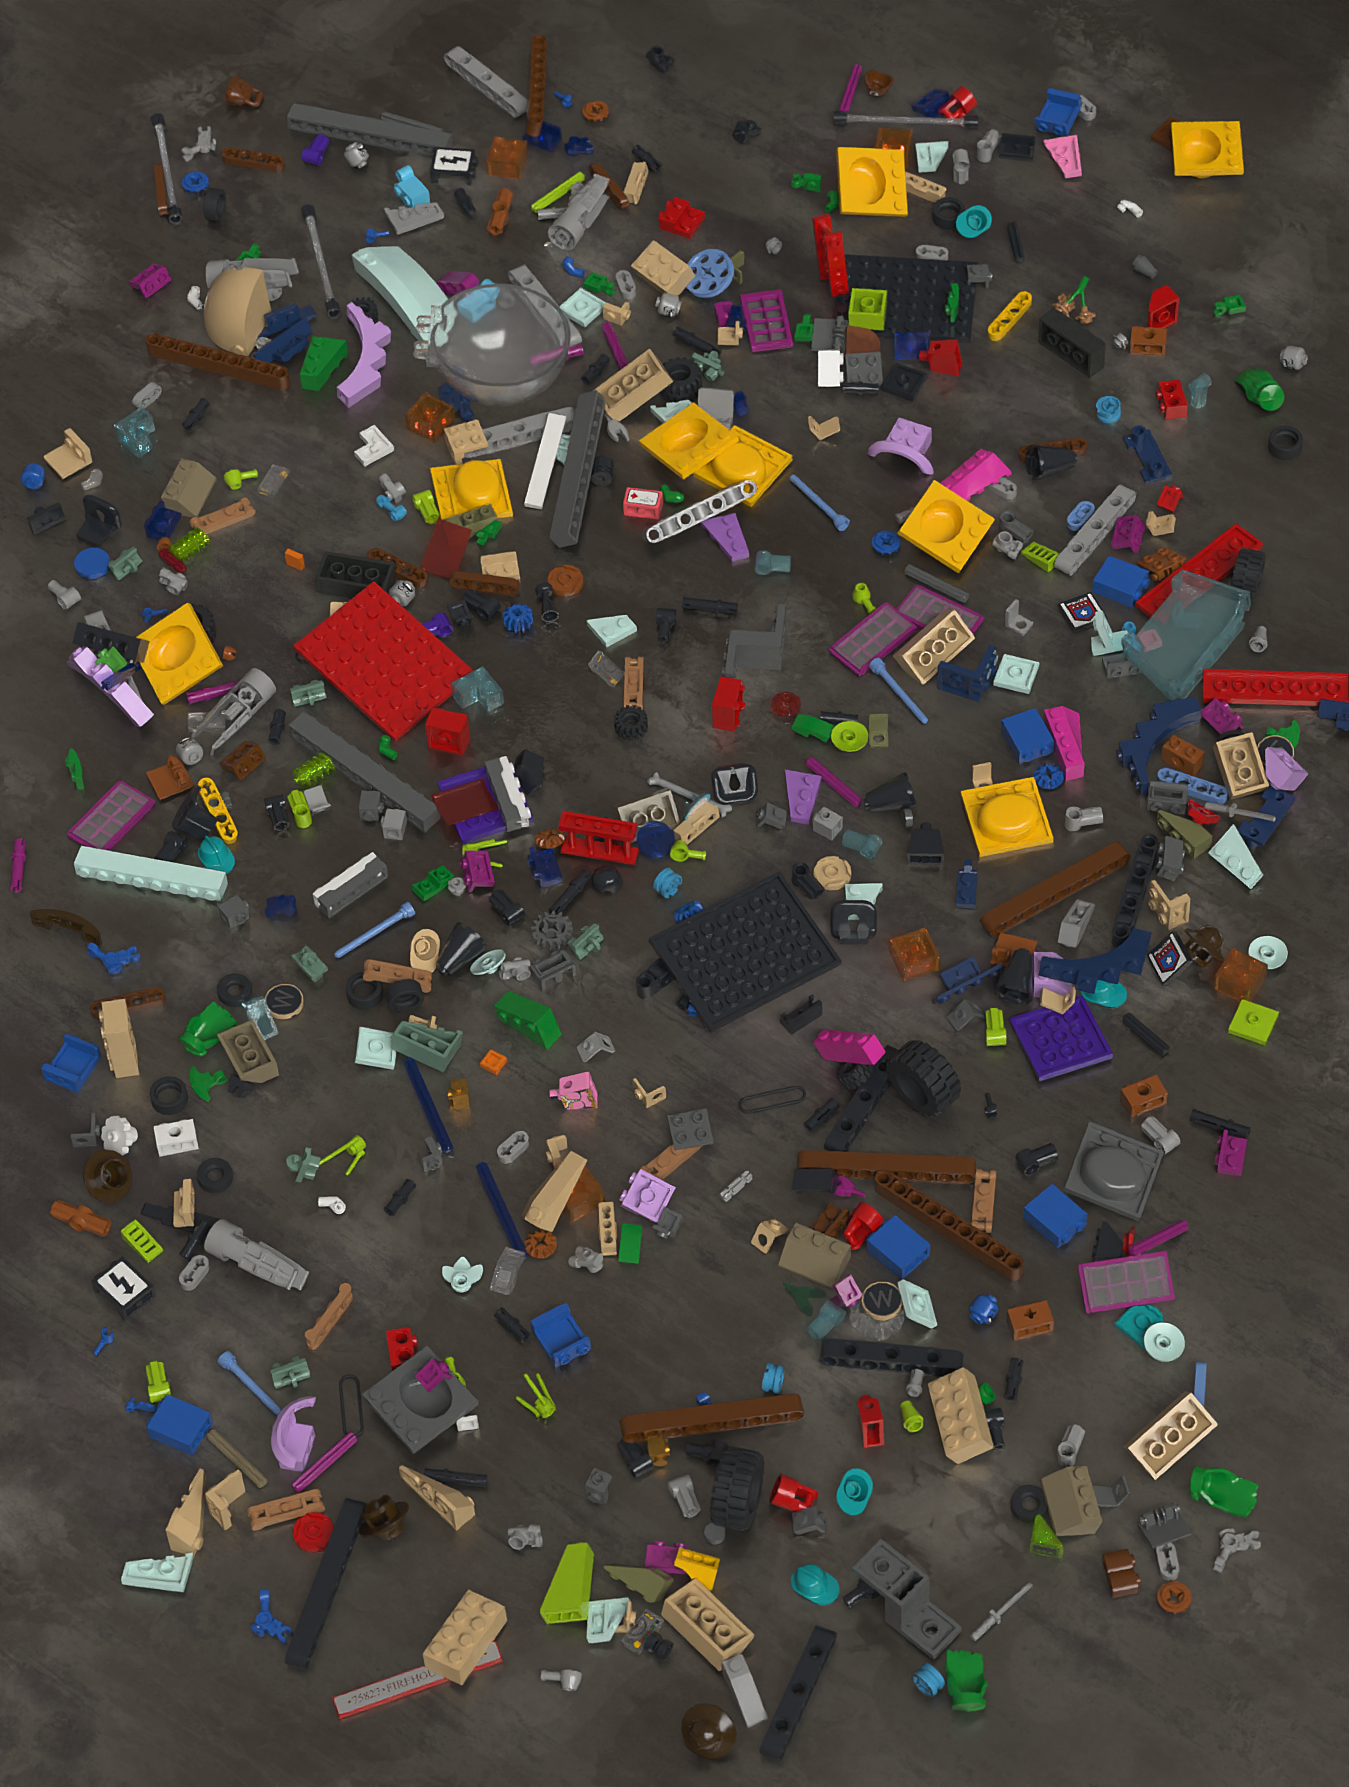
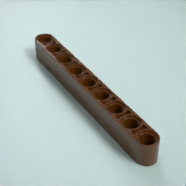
M534 35L532 37L529 50L526 133L530 136L540 135L544 116L547 40L542 35Z
M156 333L149 334L145 339L148 354L153 357L279 390L287 389L290 386L289 372L284 366Z
M1114 842L986 912L980 918V923L992 937H995L1000 932H1005L1129 862L1131 855L1120 842Z
M802 1150L797 1155V1169H833L838 1176L849 1179L875 1180V1175L878 1171L887 1170L904 1181L967 1184L975 1181L976 1161L971 1157Z
M880 1170L876 1173L875 1191L880 1196L1006 1278L1018 1280L1022 1277L1023 1259L1021 1256L890 1171Z
M787 1394L627 1415L622 1417L619 1423L623 1441L635 1443L647 1441L650 1437L657 1436V1438H660L662 1432H664L665 1436L663 1437L666 1439L795 1422L804 1418L805 1413L800 1395Z

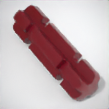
M166 548L159 550V557L165 560L173 569H176L178 573L183 574L187 571V566L180 562L172 553H169L170 551Z

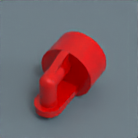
M960 86L950 95V100L938 109V112L940 114L943 113L946 119L953 123L977 106V101L967 88ZM952 105H955L957 110L951 113L949 108Z
M860 1202L849 1215L850 1222L843 1232L847 1240L846 1243L851 1245V1250L858 1249L872 1232H875L884 1221L883 1217L873 1207L864 1202Z
M780 1474L772 1488L769 1503L786 1510L800 1511L812 1507L813 1501L818 1498V1492L799 1484L798 1480ZM795 1495L804 1498V1502L794 1498Z

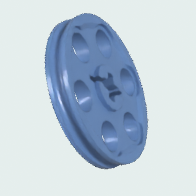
M707 249L699 252L687 264L692 271L697 270V273L686 287L693 295L700 298H709L720 294L729 286L733 279V262L725 252L718 249ZM704 257H709L707 262L701 263ZM722 257H723V258H724L723 262L720 263V264H717V263H716L717 260H718L719 258H722ZM728 271L725 277H720L722 272ZM697 283H701L698 289H693ZM712 284H717L713 290H709Z

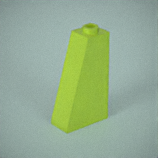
M578 1542L567 1545L540 1609V1614L547 1624L587 1620L594 1553L588 1543Z

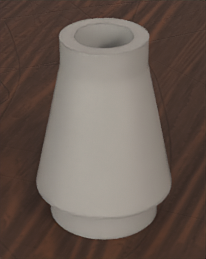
M1264 626L1256 627L1249 641V645L1254 652H1262L1267 648V629Z

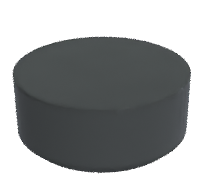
M910 808L901 810V820L904 828L912 827L913 815Z
M709 1523L704 1529L705 1540L713 1545L720 1544L725 1539V1528Z

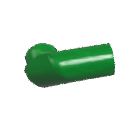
M835 190L827 193V197L829 196L828 199L830 200L824 207L827 213H831L840 205L839 193Z
M668 485L660 487L666 502L681 503L684 500L682 493L670 491Z
M382 735L378 741L379 752L395 760L398 752L390 748V737Z

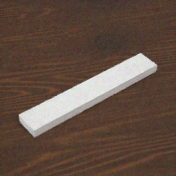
M548 414L524 503L526 507L541 510L543 508L566 416Z

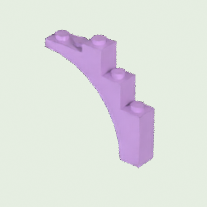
M353 302L347 305L346 316L354 324L359 334L362 352L355 370L337 387V397L347 408L381 387V375L377 370L386 364V352L383 347L391 341L389 327L384 326L380 321L374 324L373 320L367 318L362 309Z
M79 646L68 657L67 665L95 684L123 711L135 726L141 727L154 715L125 681H120L106 664H95L97 657L88 647L83 646L81 648Z

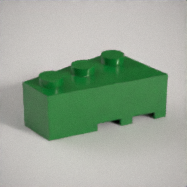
M312 336L300 372L302 389L319 391L331 377L332 371L340 366L341 360L348 356L346 340Z
M507 991L494 1005L497 1013L496 1016L501 1022L506 1023L546 1050L562 1035L552 1010L548 1006Z

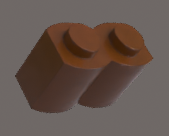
M1128 1549L1103 1553L1102 1562L1112 1598L1137 1594L1138 1587L1141 1586L1139 1574H1135L1133 1567H1136L1134 1555H1130Z

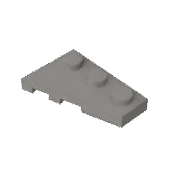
M438 203L418 204L413 208L400 206L399 209L395 210L383 208L385 216L397 235L444 218V213Z

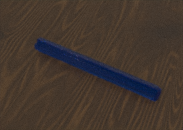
M137 661L136 664L129 663L101 682V689L108 691L141 670L140 662Z
M408 1058L404 1061L406 1071L437 1141L441 1146L442 1152L449 1154L454 1149L415 1060Z
M480 1162L476 1165L478 1174L516 1258L524 1261L528 1258L527 1250L487 1163Z

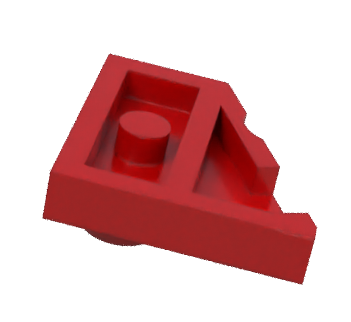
M1189 799L1186 805L1187 812L1193 817L1192 820L1200 825L1203 823L1207 825L1218 823L1219 815Z

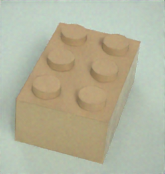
M654 240L631 265L637 276L662 294L669 293L678 296L695 277L689 265Z
M1252 732L1218 741L1214 744L1213 750L1225 788L1228 791L1229 800L1265 791L1269 787Z

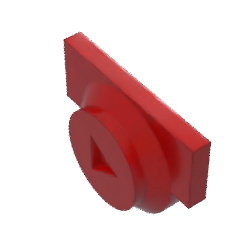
M1131 1226V1229L1124 1233L1123 1254H1126L1127 1257L1131 1256L1128 1248L1135 1241V1226Z

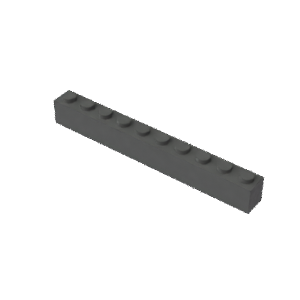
M293 103L287 115L288 129L318 135L323 134L328 137L433 157L435 147L452 148L453 146L451 133Z
M597 390L580 394L576 405L549 537L559 548L577 544L606 404V400Z
M303 712L288 725L290 737L364 790L380 791L382 802L391 809L406 811L407 820L423 832H426L440 819L439 807L435 802L429 801L421 792H416L407 782H402L394 773L385 770L380 763L371 760L366 753H361L353 744L347 743L342 736L336 735L328 726L319 723L314 716H309Z

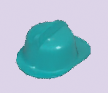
M975 205L957 217V230L966 238L977 237L990 227L992 216L987 208Z
M206 835L198 849L199 859L206 869L222 871L227 874L235 865V858L232 852L219 837H208Z
M1098 980L1094 994L1081 991L1085 1000L1106 1007H1119L1127 999V991L1120 983L1117 985Z
M859 1468L851 1469L846 1472L839 1483L836 1494L837 1503L846 1514L858 1515L863 1512L872 1493L873 1483L866 1471Z
M806 1564L799 1567L791 1577V1586L794 1591L819 1605L833 1603L840 1593L837 1580L814 1564Z

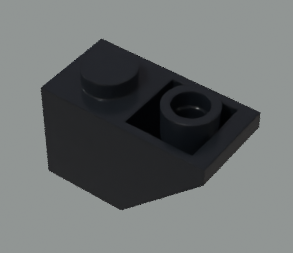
M524 749L515 758L514 775L518 777L519 783L526 794L531 796L535 791H539L542 786L541 776L545 768L543 766L544 757Z
M1103 1221L1102 1228H1098L1096 1233L1098 1246L1094 1245L1092 1257L1095 1258V1262L1121 1258L1123 1252L1122 1240L1108 1222ZM1119 1266L1108 1267L1109 1269L1119 1270Z

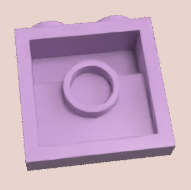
M639 1169L637 1173H632L628 1181L631 1184L628 1191L624 1189L619 1198L622 1201L620 1207L657 1224L664 1207L667 1206L676 1187Z

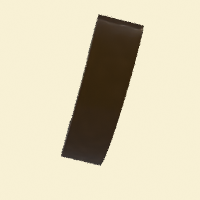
M37 909L30 912L32 925L50 930L54 924L82 933L85 942H92L98 946L103 944L97 928L78 915L55 909Z

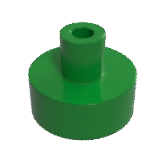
M983 1382L978 1385L983 1403L989 1404L995 1400L994 1391L989 1384Z

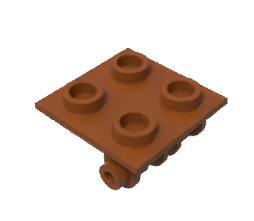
M1163 547L1151 555L1144 556L1143 559L1136 563L1153 573L1151 575L1153 581H1160L1185 564L1183 560L1186 557L1167 547Z
M170 755L167 758L166 765L146 772L159 800L194 787L181 759L178 760L174 755Z
M1000 932L996 946L992 950L990 964L997 966L1002 963L1003 967H1006L1014 951L1019 950V948H1025L1034 955L1038 941Z

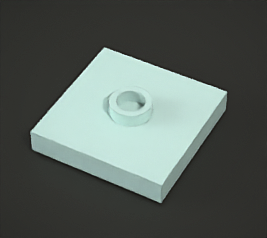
M580 288L559 307L568 318L586 327L603 312L602 307L606 302Z
M1004 654L993 681V686L1029 694L1040 662Z
M359 1027L355 1063L393 1070L396 1058V1051L391 1049L393 1033Z
M904 1279L899 1281L898 1286L907 1318L931 1329L936 1327L937 1321L929 1292Z

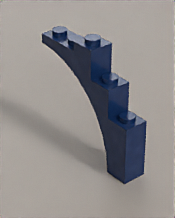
M1196 696L1153 704L1150 721L1136 723V729L1133 731L1134 739L1119 742V749L1116 750L1117 760L1121 761L1123 768L1128 767L1130 774L1134 775V787L1139 790L1140 795L1148 794L1149 781L1146 768L1155 748L1173 732L1200 722L1201 708Z
M1133 928L1123 944L1108 953L1091 958L1058 959L1042 956L1038 976L1075 984V990L1091 994L1095 993L1098 980L1118 985L1121 971L1141 975L1152 932Z

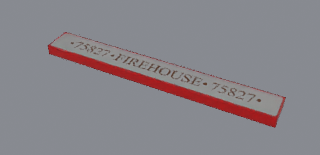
M496 1640L491 1642L472 1672L503 1662ZM425 1665L332 1697L339 1719L450 1680L426 1669Z

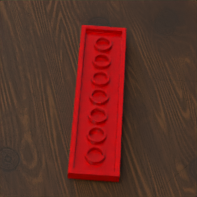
M1236 523L1137 600L1135 607L1162 627L1171 620L1169 612L1176 600L1180 601L1184 610L1234 570L1238 553L1242 548L1259 551L1263 548V543Z
M1203 669V703H1210L1215 698L1220 702L1224 700L1226 703L1265 705L1320 706L1321 699L1349 702V673Z

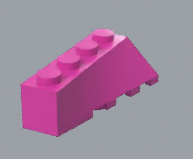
M980 449L944 481L940 482V484L968 501L971 495L982 493L984 487L991 483L995 485L999 482V478L1004 475L1008 477L1012 473L993 452Z
M1063 706L1044 710L1043 722L1054 739V753L1061 771L1064 773L1065 781L1084 777L1079 713Z
M825 1029L813 1041L823 1059L829 1061L874 1065L886 1053L875 1034Z

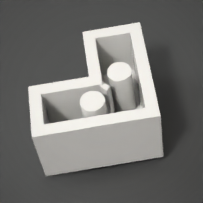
M819 349L818 386H840V382H843V372H840V365H843V353H840V349Z

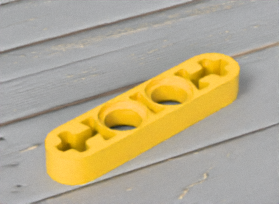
M1018 293L988 327V338L990 340H1001L1032 305V295L1030 293ZM1017 309L1019 312L1012 313L1010 310ZM1008 320L1009 323L1004 324L1001 321Z
M202 778L198 785L201 787L200 796L207 811L216 818L219 815L227 817V820L223 823L217 821L215 827L224 843L233 844L238 837L233 820L213 780ZM204 784L209 786V791L211 794L208 795L207 790L203 788ZM211 799L219 801L216 807H211L208 803ZM227 826L229 833H232L231 838H229V836H226L225 827Z

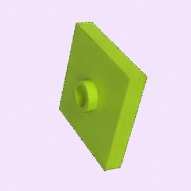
M1242 999L1228 1029V1033L1265 1046L1277 1021L1279 1012Z

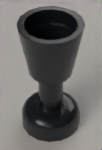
M541 583L535 588L537 597L543 599L541 618L545 622H553L559 617L554 602L550 600V596L553 594V586L549 583Z

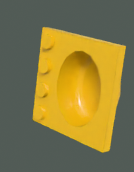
M1239 121L1171 122L1175 176H1192L1203 179L1212 175H1243L1244 167Z
M838 147L836 149L840 214L906 217L908 215L904 150Z
M693 402L640 439L639 444L684 480L739 440L736 434Z
M734 425L730 431L738 436L739 441L695 471L693 477L718 490H722L740 481H753L757 486L756 493L742 501V503L752 507L790 464L793 457L791 454ZM747 483L743 488L745 493L750 491V486Z
M501 459L487 461L471 460L464 464L430 468L441 520L488 504L492 505L497 518L513 516Z
M934 480L899 530L898 535L959 573L995 519Z
M186 603L136 637L150 641L144 663L140 662L163 705L223 666L190 603Z
M1034 777L961 791L960 796L979 857L1053 843L1054 838Z

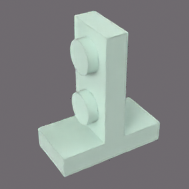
M1103 611L1095 612L1096 620H1093L1094 630L1098 631V636L1091 637L1093 655L1130 649L1128 631L1124 630L1113 633Z

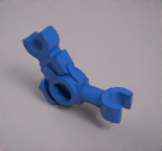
M92 942L86 947L89 950L87 955L92 958L98 957L101 959L110 974L120 973L123 965L128 964L130 961L138 962L141 960L140 954L132 955L137 952L136 946L130 947L127 951L121 950L116 953H104Z
M260 1589V1611H258V1615L255 1618V1624L250 1625V1627L259 1637H263L265 1635L264 1631H266L272 1637L276 1635L280 1643L286 1644L287 1640L285 1637H282V1634L289 1633L292 1635L293 1630L289 1626H283L282 1622L271 1615L269 1611V1589Z

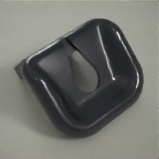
M85 495L83 497L86 521L76 534V537L98 547L112 533L120 530L122 525L120 514L117 508L107 501L93 495ZM96 510L104 514V522L101 521Z
M747 763L717 766V769L712 771L713 795L719 804H742L751 802L756 798L758 783L754 766ZM731 774H737L740 782V788L736 791L731 790L729 787Z
M195 785L178 809L172 826L178 832L184 831L204 840L205 836L209 835L217 823L218 818L199 806L197 798L201 787Z
M841 900L832 906L831 934L834 938L838 939L840 944H867L869 939L875 937L877 932V910L871 902L866 900ZM852 914L859 917L857 931L850 930L848 917Z

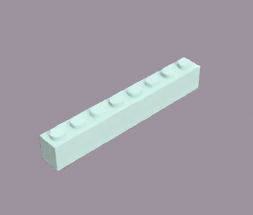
M85 846L80 847L74 862L76 875L81 877H91L101 881L107 880L118 884L151 888L156 891L162 890L173 894L200 897L210 901H221L228 884L226 872Z

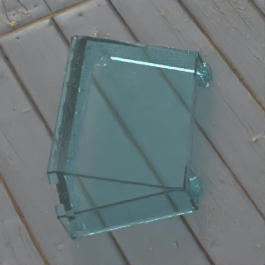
M1181 570L1178 575L1173 577L1171 582L1173 592L1135 636V633L1129 632L1121 640L1123 653L1170 700L1185 699L1203 678V669H1210L1243 630L1245 622L1242 620L1245 611H1249L1251 607L1250 591L1242 590L1186 570Z

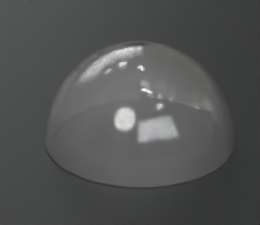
M512 284L480 285L454 295L441 306L431 305V315H420L417 317V332L429 333L428 341H415L413 355L414 358L426 359V367H437L446 383L465 399L487 407L507 408L535 399L557 379L569 353L571 331L563 311L545 295L535 290Z

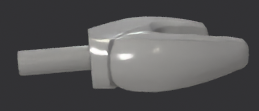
M606 413L604 417L608 421L607 433L610 438L618 442L617 434L619 433L626 442H629V434L625 426L615 419L612 420L608 413Z

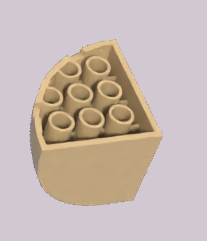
M243 267L242 270H236V268L226 270L215 278L207 292L203 315L205 330L209 338L226 351L248 357L255 347L259 334L266 326L264 314L271 312L263 270Z

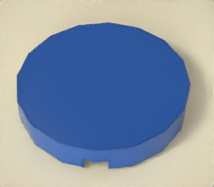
M100 548L84 549L75 557L74 566L76 573L83 578H100L108 572L109 555Z

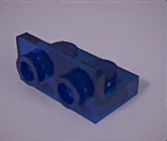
M935 88L911 106L913 111L924 113L926 121L930 122L940 115L938 109L950 100L948 91Z
M545 121L542 123L539 136H530L527 133L523 136V142L549 152H553L562 140L561 128Z
M928 331L894 333L895 360L920 359V351H928L929 349Z
M160 501L153 508L149 519H146L144 523L147 537L158 541L162 537L169 538L182 518L181 512L165 508L164 501Z
M530 847V855H527L529 865L534 866L533 875L535 881L539 880L541 887L562 882L563 877L553 849L535 852L534 847Z

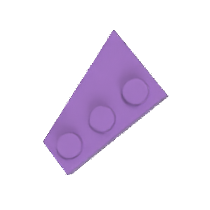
M735 513L700 522L702 528L706 529L710 537L717 541L722 551L731 561L749 558V551Z
M785 770L791 822L809 825L822 776Z

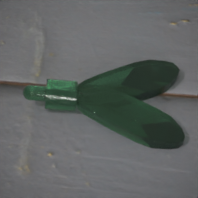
M783 1282L786 1290L793 1293L800 1309L807 1315H812L813 1308L808 1298L821 1299L826 1296V1292L820 1288L797 1287L792 1283Z

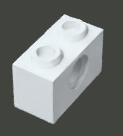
M183 1119L179 1122L163 1123L154 1126L159 1157L199 1149L193 1119Z

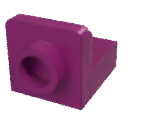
M731 301L714 304L718 327H726L728 316L732 315Z
M431 1359L415 1377L426 1391L430 1392L444 1378L450 1380L452 1375L449 1373V1366L441 1360L439 1362Z

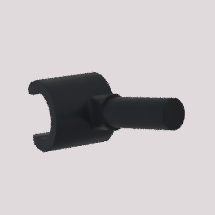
M986 1093L988 1106L984 1108L986 1116L991 1118L997 1115V1105L993 1104L990 1093Z

